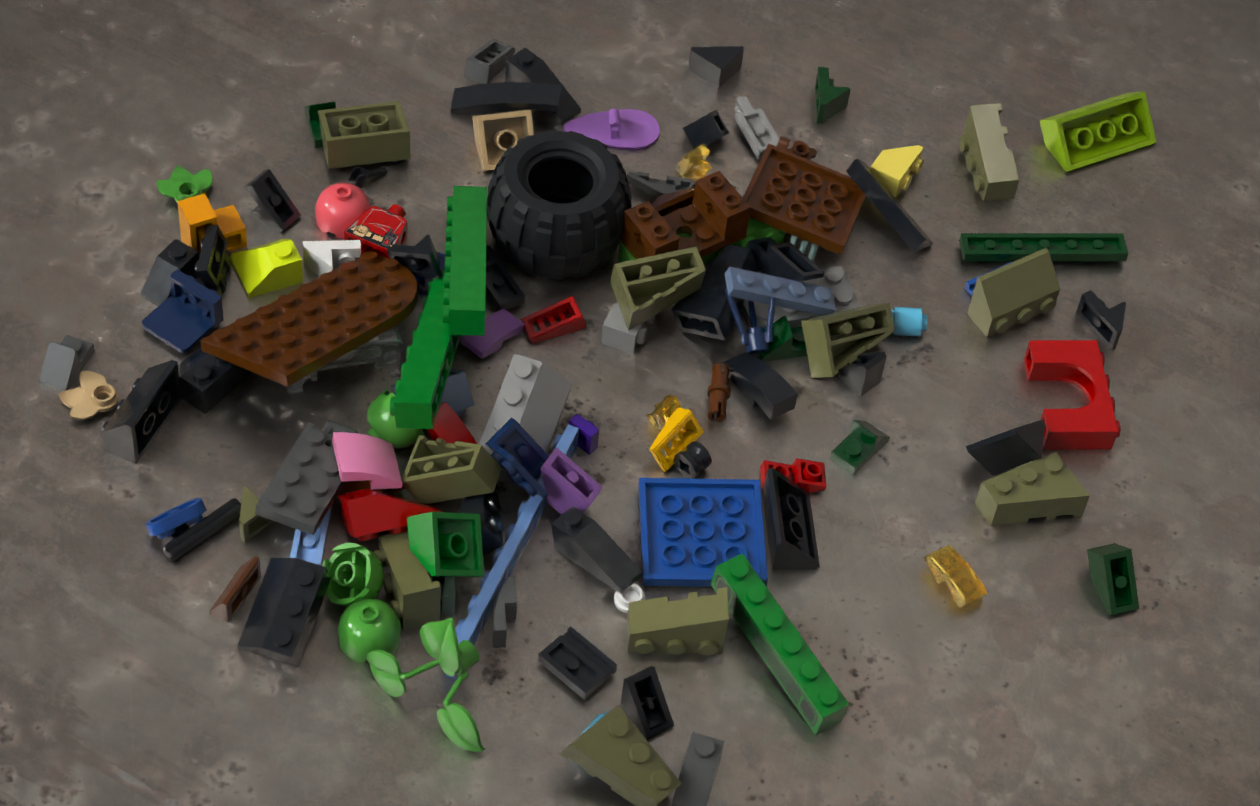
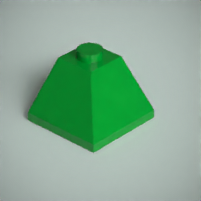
M428 512L407 517L409 549L431 576L484 577L480 514Z

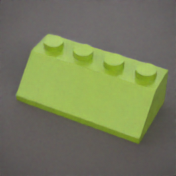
M1145 91L1127 92L1039 120L1045 146L1064 171H1071L1157 143Z

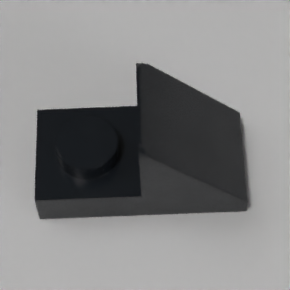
M270 169L261 172L245 186L258 205L251 211V214L279 232L284 231L301 216Z
M429 234L415 246L394 244L387 250L390 259L397 260L398 263L410 270L414 276L438 279L442 276L439 256Z
M1091 290L1083 293L1076 313L1110 350L1116 348L1123 329L1126 302L1108 309L1105 303Z

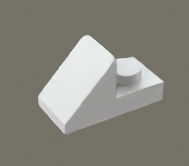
M360 240L303 241L304 265L319 276L332 271L333 268L340 267L342 263L355 261V258H360L361 255Z

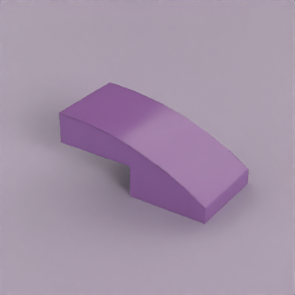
M501 309L485 318V336L464 335L461 343L480 358H484L500 351L503 341L521 334L525 324L507 310Z

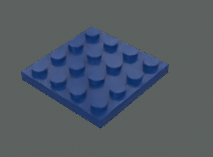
M639 478L638 492L643 586L712 587L711 581L716 566L743 553L767 587L768 574L760 480Z

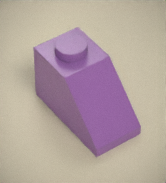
M557 447L540 468L545 491L549 494L547 496L548 504L561 515L571 507L584 512L603 488Z

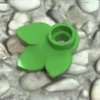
M178 165L172 172L170 180H157V189L162 195L174 198L177 202L203 194L210 189L213 183L212 173L209 169H204L193 175Z

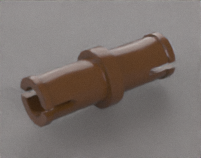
M716 363L712 366L711 385L707 390V395L710 398L707 417L713 421L714 413H717L716 422L726 419L727 400L731 394V389L728 386L730 367L725 364L724 372H721L722 363Z

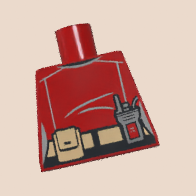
M393 204L388 211L377 206H371L345 229L344 240H360L361 253L373 251L390 259L387 250L394 244L405 245L408 237V221L404 218L406 212L397 204Z

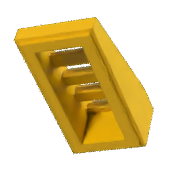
M678 407L670 416L649 450L662 471L667 472L674 464V456L680 451H686V446L692 441H696L704 431L691 410ZM669 441L672 444L671 449L667 444ZM662 448L667 454L665 458L661 453Z

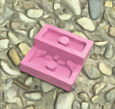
M333 432L332 443L341 482L369 480L371 490L402 488V480L392 443L365 434Z

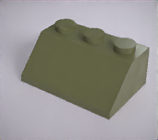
M400 101L318 110L324 154L329 169L411 159L410 131Z
M1044 248L977 277L967 315L986 337L996 333H1003L1016 324L1026 323L1032 317L1041 313H1048L1054 309L1060 287L1049 251Z

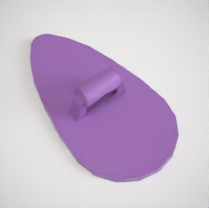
M614 108L609 111L575 118L565 123L563 131L583 133L584 136L607 145V148L635 151L652 146L658 140L660 127L657 120L644 111L635 109L618 110Z

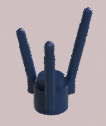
M726 288L725 293L740 334L741 345H746L747 354L768 352L769 343L773 342L772 330L775 297L770 298L766 332H764V327H757L754 301H748L751 328L747 329L746 334L735 300L728 295Z

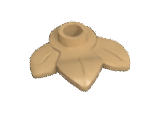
M91 371L80 372V387L59 392V398L62 403L72 408L70 417L79 420L92 418L99 412L110 411L119 403L117 390L112 385L107 384L104 376Z

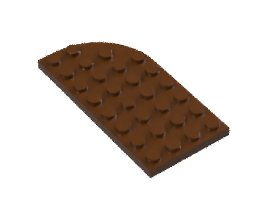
M366 251L361 253L360 258H355V261L342 263L340 267L320 275L319 278L307 284L301 285L298 289L287 295L280 296L276 301L266 306L259 307L255 312L238 318L234 323L225 328L214 331L213 334L201 340L202 351L288 387L406 319L413 312L418 301L417 282L410 270L398 263L397 260L383 257L373 251Z

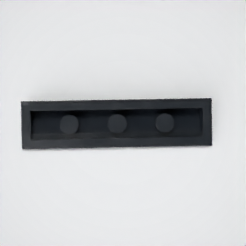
M855 159L846 172L914 252L931 246L933 242L868 165L860 159Z

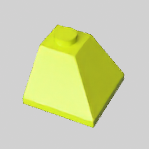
M280 239L232 253L230 256L232 265L248 298L303 283L302 258L292 239Z

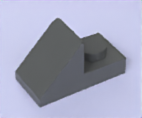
M66 335L61 344L50 341L39 377V384L60 392L69 390L94 353V344L70 335Z

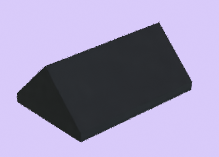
M774 468L768 469L762 498L772 570H815L820 567L809 492Z

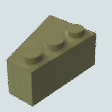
M419 435L401 480L404 488L419 503L430 504L494 492L502 467L482 445L460 441L452 444L440 438L433 441Z
M408 531L380 536L379 550H374V553L383 565L385 572L383 586L386 594H392L393 601H390V605L397 612L403 631L421 627L428 622L440 621L441 586L439 581L432 582L429 572L409 549Z
M727 587L717 588L718 594L700 597L698 592L688 593L687 599L669 601V597L666 596L629 602L627 614V652H638L640 654L661 652L673 655L700 653L706 656L722 654L729 621Z
M619 705L605 714L559 753L565 759H571L585 769L584 772L590 776H596L610 785L611 790L635 806H656L682 784Z

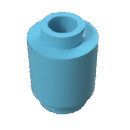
M894 307V310L891 309L895 329L893 335L920 337L921 331L927 330V314H922V308Z

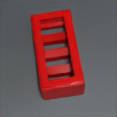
M573 296L520 319L525 324L524 329L532 344L587 328L584 317ZM560 317L561 321L556 323L555 318ZM549 320L551 326L546 328L544 321ZM538 323L541 330L535 332L533 324Z

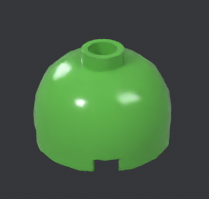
M385 389L371 402L367 410V422L371 428L367 433L369 436L392 443L394 449L408 448L416 443L419 435L424 436L425 433L422 429L396 428L395 416L390 415V399L395 397L392 392L389 393L388 389Z
M346 542L336 546L332 550L335 553L329 560L325 559L322 566L327 568L331 576V581L326 591L330 601L334 604L348 607L360 600L367 598L375 599L383 587L385 578L384 568L378 556L365 546L357 543Z
M374 598L360 600L348 606L340 616L337 631L340 649L348 658L358 663H366V655L373 650H383L394 655L400 646L402 628L397 612L389 604Z

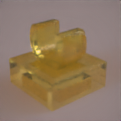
M704 143L685 154L675 168L681 176L691 171L692 176L696 180L705 177V172L711 169L709 163L705 160L710 150Z
M666 395L661 403L655 404V410L651 414H647L646 417L652 427H658L659 432H661L673 412L678 407H682L676 396Z

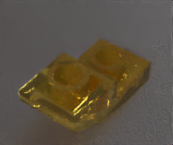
M950 545L923 557L938 585L943 582L947 584L959 608L988 594L970 565Z

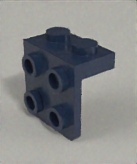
M177 269L169 276L171 296L142 320V327L178 352L187 353L224 320L222 297L215 290H209L198 283L193 276L186 275Z
M511 417L487 441L486 445L493 451L491 456L502 469L505 468L510 473L509 477L521 489L523 488L532 497L538 494L545 499L549 494L535 479L541 474L540 468L549 456L523 427Z

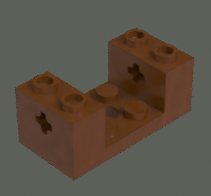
M717 171L696 180L693 204L661 217L649 201L625 210L624 231L621 236V242L635 259L691 247H697L700 257H703L746 238L751 207L723 174ZM684 233L688 234L691 237L685 238L682 236H678V234Z

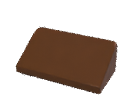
M253 557L238 569L210 609V615L225 622L231 621L261 578L260 560L258 557Z

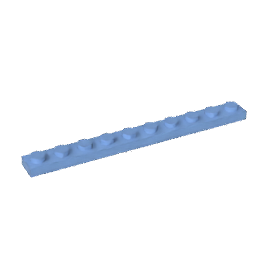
M568 424L563 435L558 434L556 436L552 450L557 447L571 459L578 445L579 428ZM541 475L539 479L536 478L535 480L545 490L543 478ZM536 494L534 497L530 496L528 501H522L517 513L518 520L516 524L511 523L507 530L504 547H499L496 550L493 558L494 566L491 572L487 570L484 573V577H482L480 584L482 589L479 595L474 594L469 602L467 618L465 620L460 619L456 627L458 644L463 640H468L475 645L496 604L503 584L508 576H511L548 504L547 497L543 499ZM444 672V676L457 680L458 676L450 677Z

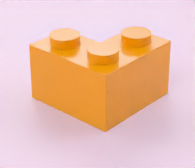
M205 193L177 201L181 240L186 245L199 251V257L201 253V240L204 238L206 228L209 225L219 226L228 242L227 250L230 252L247 247L246 227L234 205L213 210Z

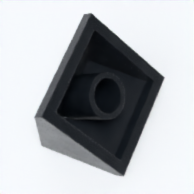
M1044 420L1023 425L966 446V449L991 475L1042 458L1045 432Z

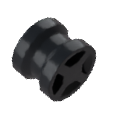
M692 441L686 446V451H680L674 456V464L677 470L688 479H694L699 475L700 469H706L712 463L708 450L696 441Z

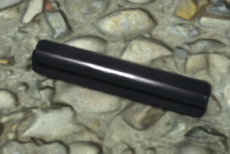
M232 498L164 545L163 550L166 557L170 561L177 560L239 517L241 502L236 498Z

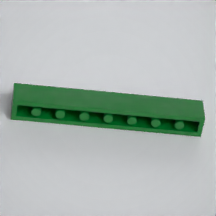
M453 186V197L447 196L443 323H449L448 335L485 336L487 187Z
M442 270V276L439 279L433 278V281L428 283V297L423 298V312L419 313L417 318L418 328L413 329L412 346L407 347V362L402 363L401 380L396 381V396L390 399V415L395 416L396 428L433 429L461 336L448 335L449 323H443L445 270Z

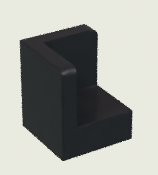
M717 109L683 127L695 151L729 134Z

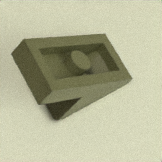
M243 486L239 518L240 535L244 542L275 522L255 514L256 505L260 499L246 486Z

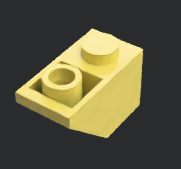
M916 145L882 150L871 165L870 169L895 198L901 190L906 191L908 189L912 175L920 172L924 164V159H921L924 147Z

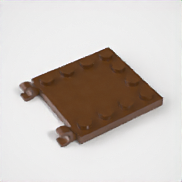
M781 136L776 146L768 143L743 196V199L751 207L749 218L756 219L777 230L785 231L797 236L801 240L809 241L828 251L841 255L866 196L865 193L851 177L788 152L787 148L790 144V139Z

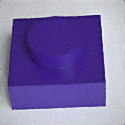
M579 414L574 415L569 420V425L579 428L577 446L590 455L598 448L599 429H597L594 423L585 420Z

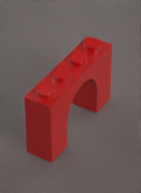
M1029 340L1024 356L1028 381H1064L1080 388L1090 402L1081 408L1043 410L1040 419L1044 420L1045 423L1043 450L1112 449L1115 439L1120 436L1121 426L1119 420L1115 419L1114 397H1110L1109 393L1110 378L1104 372V353L1100 352L1097 340Z

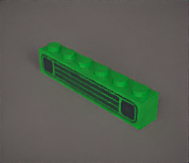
M741 553L717 565L711 586L717 594V588L727 587L729 612L814 734L817 735L841 722L849 706L848 701L744 554Z

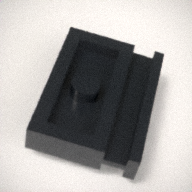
M571 626L563 636L560 635L538 655V661L584 700L607 681L608 676L617 671L616 663Z

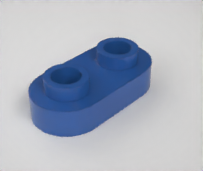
M195 498L150 519L145 523V526L150 536H157L158 539H163L176 532L174 528L184 523L192 525L202 520V514L207 509L202 498Z

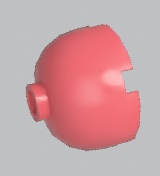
M335 183L328 186L318 196L316 202L315 218L317 226L325 234L328 231L336 234V238L344 239L345 229L370 208L369 198L361 188L354 184Z

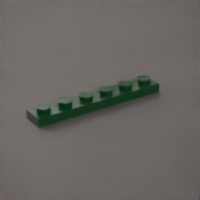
M961 233L959 239L963 261H1016L1044 248L1049 251L1052 261H1126L1128 257L1123 233Z

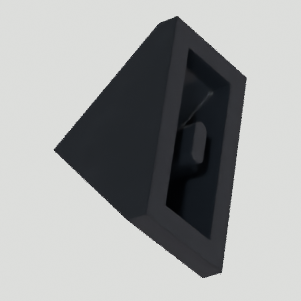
M743 46L691 47L689 70L719 88L741 69L744 48Z
M885 352L861 353L854 362L848 363L839 369V373L835 376L861 397L881 382L887 356Z
M650 666L624 679L621 704L646 739L675 726L654 666Z

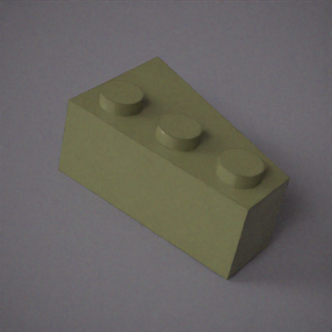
M1001 103L970 105L963 135L959 137L960 151L964 152L966 156L967 169L973 174L975 189L980 192L983 202L1014 199L1019 183L1013 151L1006 148L1004 135H1008L1007 126H1001L999 115L1003 111Z
M697 247L614 264L610 283L628 330L701 289L706 269Z
M890 303L868 304L801 321L811 378L835 376L839 373V369L848 363L854 362L858 359V355L867 349L873 348L892 334L895 329Z
M1054 452L981 482L975 504L992 526L1028 522L1029 518L1045 517V520H1054L1056 516L1071 514L1073 518L1082 517L1090 495L1058 453Z

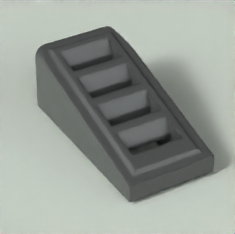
M492 39L466 59L465 77L481 84L489 83L506 64V60L513 56L516 48Z

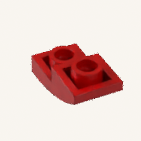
M442 402L433 429H427L432 440L436 441L437 438H440L452 444L456 441L477 444L459 416L446 402Z
M796 458L793 464L790 465L764 460L760 466L762 491L767 470L770 468H774L809 493L824 491L827 487L825 465L822 462Z

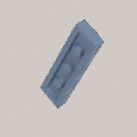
M729 267L725 272L728 295L731 297L769 304L770 298L775 297V306L822 316L835 312L831 288Z

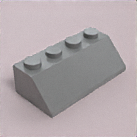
M514 353L479 445H482L491 455L493 451L486 445L487 441L512 417L547 453L573 382L541 361ZM503 468L498 481L519 487L509 477L510 473Z

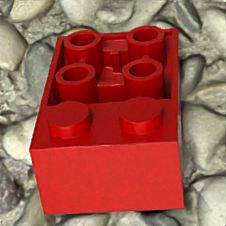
M369 488L337 495L344 531L354 538L358 537L359 541L377 538V532L389 531L390 534H397L408 531L407 517L428 512H443L434 506Z

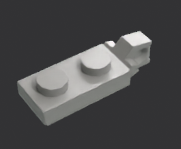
M746 96L738 97L734 107L736 123L757 159H761L768 143L776 146L779 137L762 108H753Z

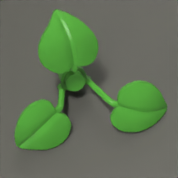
M453 618L428 622L421 627L420 637L427 653L436 660L414 670L401 672L398 660L383 650H373L366 655L378 685L393 697H400L406 692L404 680L438 665H441L442 670L448 676H458L443 701L445 708H440L437 711L439 724L448 739L460 748L472 752H482L486 749L481 744L479 731L471 714L461 705L451 703L461 683L469 676L466 670L480 659L477 648L470 641L463 640L458 644Z

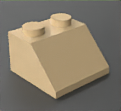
M531 110L472 116L475 144L483 171L495 170L497 163L508 148H514L518 140L528 135H534Z

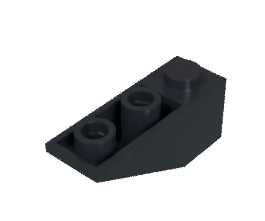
M496 484L492 493L465 497L458 512L480 514L483 557L503 546L502 531L504 527L500 518L502 507L499 503L498 494L500 493V488L498 484Z

